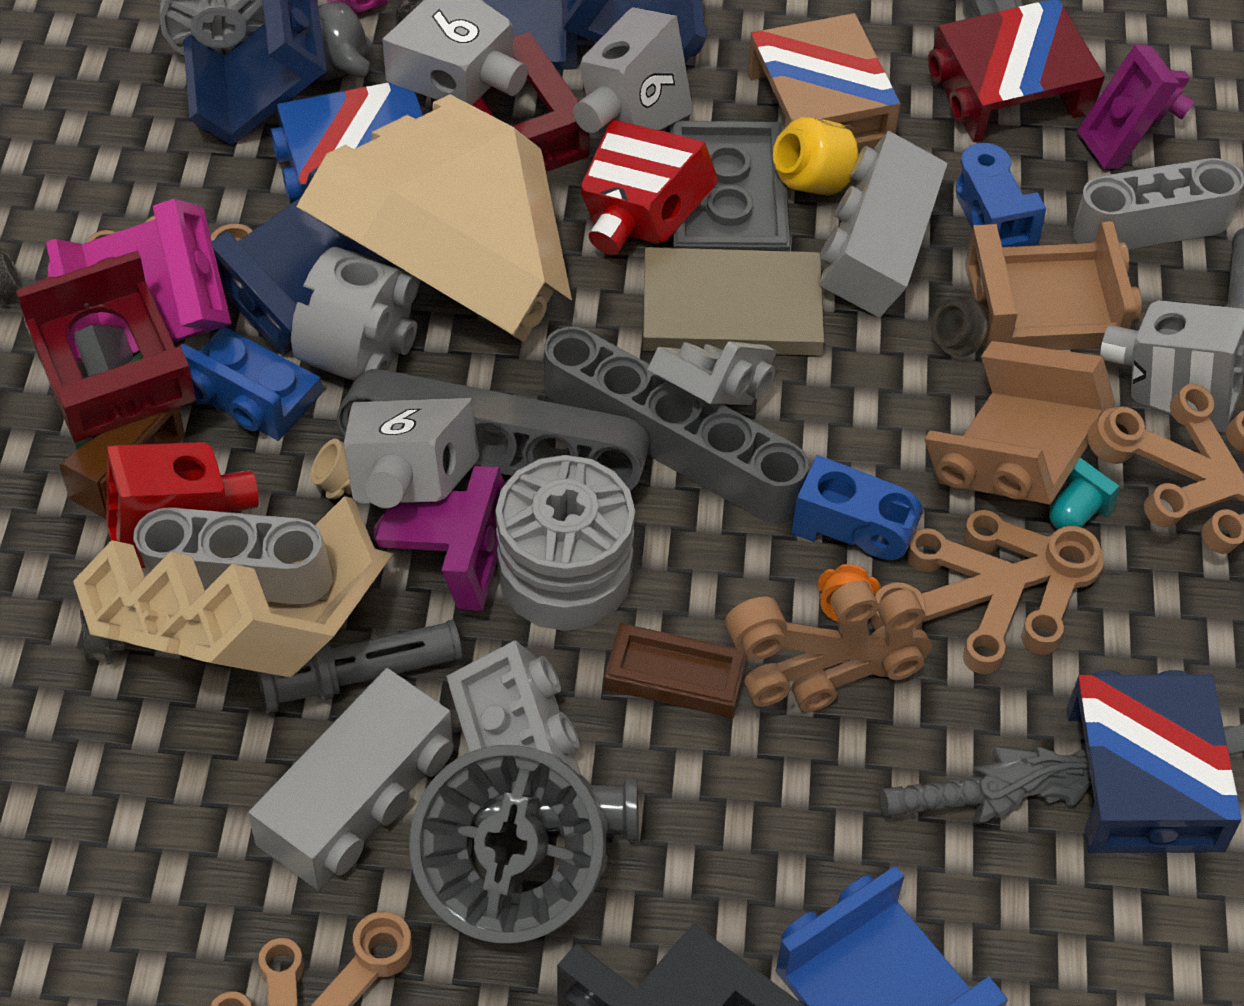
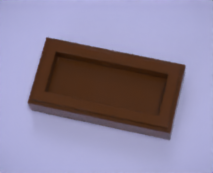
M620 623L604 675V690L733 718L748 657L746 653L740 652L733 647Z

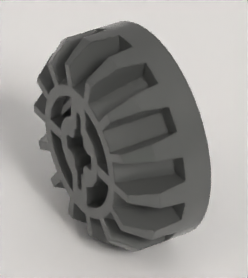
M495 745L480 748L464 754L441 770L427 786L417 804L409 837L410 860L415 880L422 895L436 914L450 926L470 937L493 943H519L556 931L582 911L593 898L592 894L598 885L601 875L605 872L608 862V856L606 855V831L608 830L606 815L601 811L592 792L593 787L586 778L578 774L573 768L563 762L560 757L554 754L519 745ZM504 795L501 811L489 815L479 824V827L471 826L483 806L492 799ZM539 799L546 802L557 814L564 831L565 848L548 844V834L545 826L536 817ZM514 824H516V835L521 840L527 841V849L525 853L513 854L510 860L507 861V849L497 845V836L500 832H510ZM469 837L474 838V851L477 859L487 870L485 879L478 873L472 862L469 852ZM545 855L562 859L558 869L548 881L533 890L518 892L522 874L534 870L544 860Z

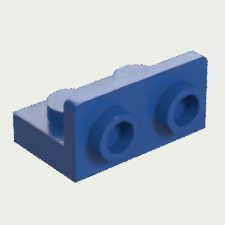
M222 327L200 351L186 344L180 345L190 367L195 402L199 404L209 403L231 415L243 428L249 431L259 430L277 441L288 432L323 393L321 377L226 327Z

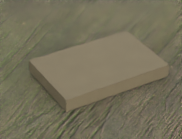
M645 247L643 351H656L658 347L681 349L684 342L702 349L705 344L724 350L726 344L730 341L767 345L776 350L777 355L822 356L824 329L822 287L819 286L821 279L820 252Z

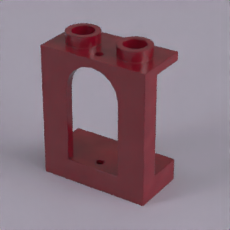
M530 32L513 37L514 59L527 65L528 75L526 80H529L550 113L513 125L512 127L541 149L546 172L588 158L590 133L584 131L577 124L573 115V108L579 102ZM491 86L484 94L498 89ZM481 97L472 105L493 116ZM431 98V107H432V108H433V102L437 101V99Z
M138 250L119 257L102 259L94 265L58 277H47L33 285L16 290L26 328L74 443L196 401L189 364L181 346H174L145 281ZM104 312L120 317L130 328L143 359L83 379L68 343L71 327L88 314Z

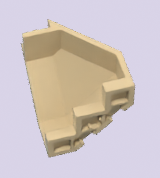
M451 94L433 102V111L417 119L406 115L372 131V141L355 149L343 145L327 153L296 206L523 342L527 339L532 328L537 326L544 317L547 303L554 291L572 300L541 149L514 127Z
M344 496L315 525L320 531L333 570V583L329 591L322 598L309 604L267 602L255 569L234 563L204 590L193 557L171 551L144 577L134 545L114 540L109 542L73 582L91 635L178 654L208 663L291 678L335 636L393 553L374 548L356 502L353 498ZM299 560V561H296V562H294V563H292V564L299 563V562L304 561V560Z

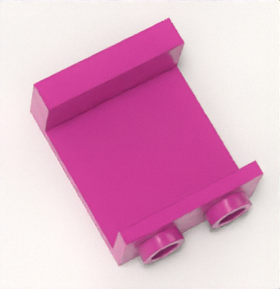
M171 199L153 205L155 220L84 244L61 239H53L46 242L50 259L48 277H58L94 265L102 259L119 257L138 250L145 281L173 343L231 324L203 206ZM99 312L88 314L71 327L68 335V343L75 361L83 362L74 339V333L90 325L123 327L133 355L140 352L128 325L123 319L111 313Z

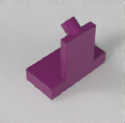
M1135 44L1077 132L1104 169H1121L1154 120L1161 121L1168 111L1181 120L1184 118L1195 102L1182 93V90L1191 78L1185 71L1170 70L1152 46Z
M474 466L466 491H451L445 499L436 502H400L392 508H386L384 514L374 526L375 540L381 548L447 551L441 571L457 609L483 611L498 561L495 510L501 489L505 485L499 467Z

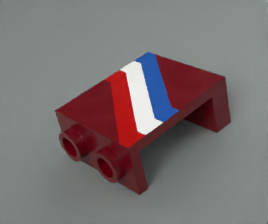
M1046 0L938 25L933 50L928 54V67L931 77L936 83H941L949 98L950 109L956 122L964 125L973 143L983 141L992 110L1058 94L1073 118L1086 116L1098 100L1105 78L1060 0Z

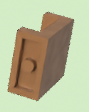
M1113 221L1100 222L1095 241L1092 243L1002 247L997 224L973 225L965 267L984 351L991 341L1055 350L1101 348L1105 331L1109 325L1131 329L1132 323L1140 320L1142 311L1141 294L1138 287H1131L1128 277V247L1125 242L1118 241Z

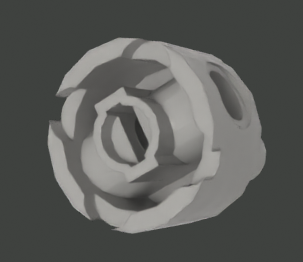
M331 247L317 260L303 287L314 290L309 306L297 302L291 331L293 355L310 366L355 381L361 373L371 369L389 371L390 364L396 353L406 355L415 340L417 322L409 319L411 304L418 292L420 279L398 266L354 251Z

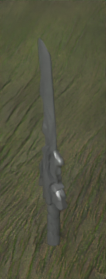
M1244 724L1225 726L1224 732L1229 755L1243 752ZM997 747L992 749L996 762L974 766L973 773L977 777L966 778L965 780H947L945 783L939 781L927 783L926 785H907L905 788L899 786L881 789L879 796L881 810L884 816L907 814L908 812H924L927 809H931V811L946 809L950 806L951 808L964 807L967 804L977 805L974 823L979 824L987 822L991 818H1002L1012 808L1018 807L1023 797L1037 795V797H1044L1045 802L1050 804L1062 799L1067 807H1075L1083 799L1089 786L1092 785L1087 753L1084 750H1078L1071 755H1058L1041 747H1034L1032 752Z

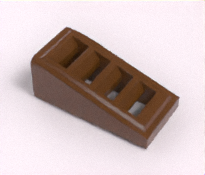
M179 407L104 432L70 454L59 465L70 499L106 519L107 447L179 443L185 437Z

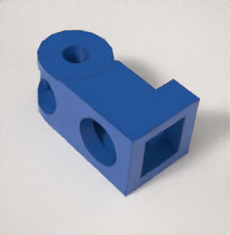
M976 143L966 148L961 157L962 172L958 178L955 192L971 228L973 229V225L997 224L1002 247L1038 245L1046 213V206L1039 193L1022 194L1010 171L1011 159L1005 149L991 143Z
M816 455L797 497L791 534L815 542L820 533L851 545L854 543L874 557L896 560L903 557L908 549L923 513L922 505L914 494L901 486Z

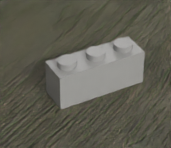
M889 130L874 149L865 146L859 153L857 161L849 174L851 178L856 180L855 184L850 186L845 192L835 212V217L842 220L840 226L831 232L820 253V259L826 261V265L819 286L880 318L908 286L948 163Z
M386 668L249 810L248 815L255 845L317 891H320L334 874L337 876L345 874L356 863L363 850L364 841L380 824L384 826L389 825L400 815L409 799V792L425 775L429 777L434 776L447 763L454 747L450 710Z

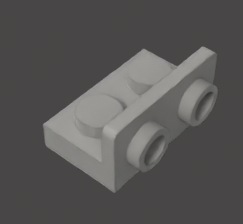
M730 341L726 344L724 350L705 344L702 349L684 342L681 349L658 347L647 370L709 404L752 405L754 399H760L766 393L773 381L775 367L771 364L777 351L767 345Z
M514 640L446 676L469 752L495 745L531 747L560 757L563 762L580 774L573 752L580 748L579 739L568 717L559 710L555 694L561 691V685L554 668L544 656L536 658Z

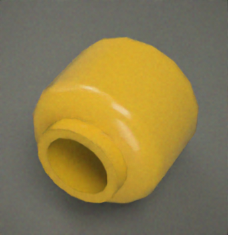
M800 117L791 121L777 137L773 148V162L781 182L792 190L825 196L841 192L850 183L852 178L849 174L858 158V146L852 131L841 123L813 117Z

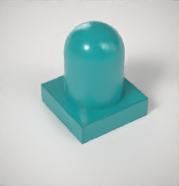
M1079 458L1068 476L1067 488L1050 507L1049 518L1056 529L1066 526L1082 528L1096 512L1107 518L1116 508L1119 485Z

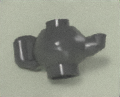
M339 1L318 5L327 71L315 81H336L348 74L361 78L365 77L370 67V62L367 60L371 51V43L357 14L346 3Z

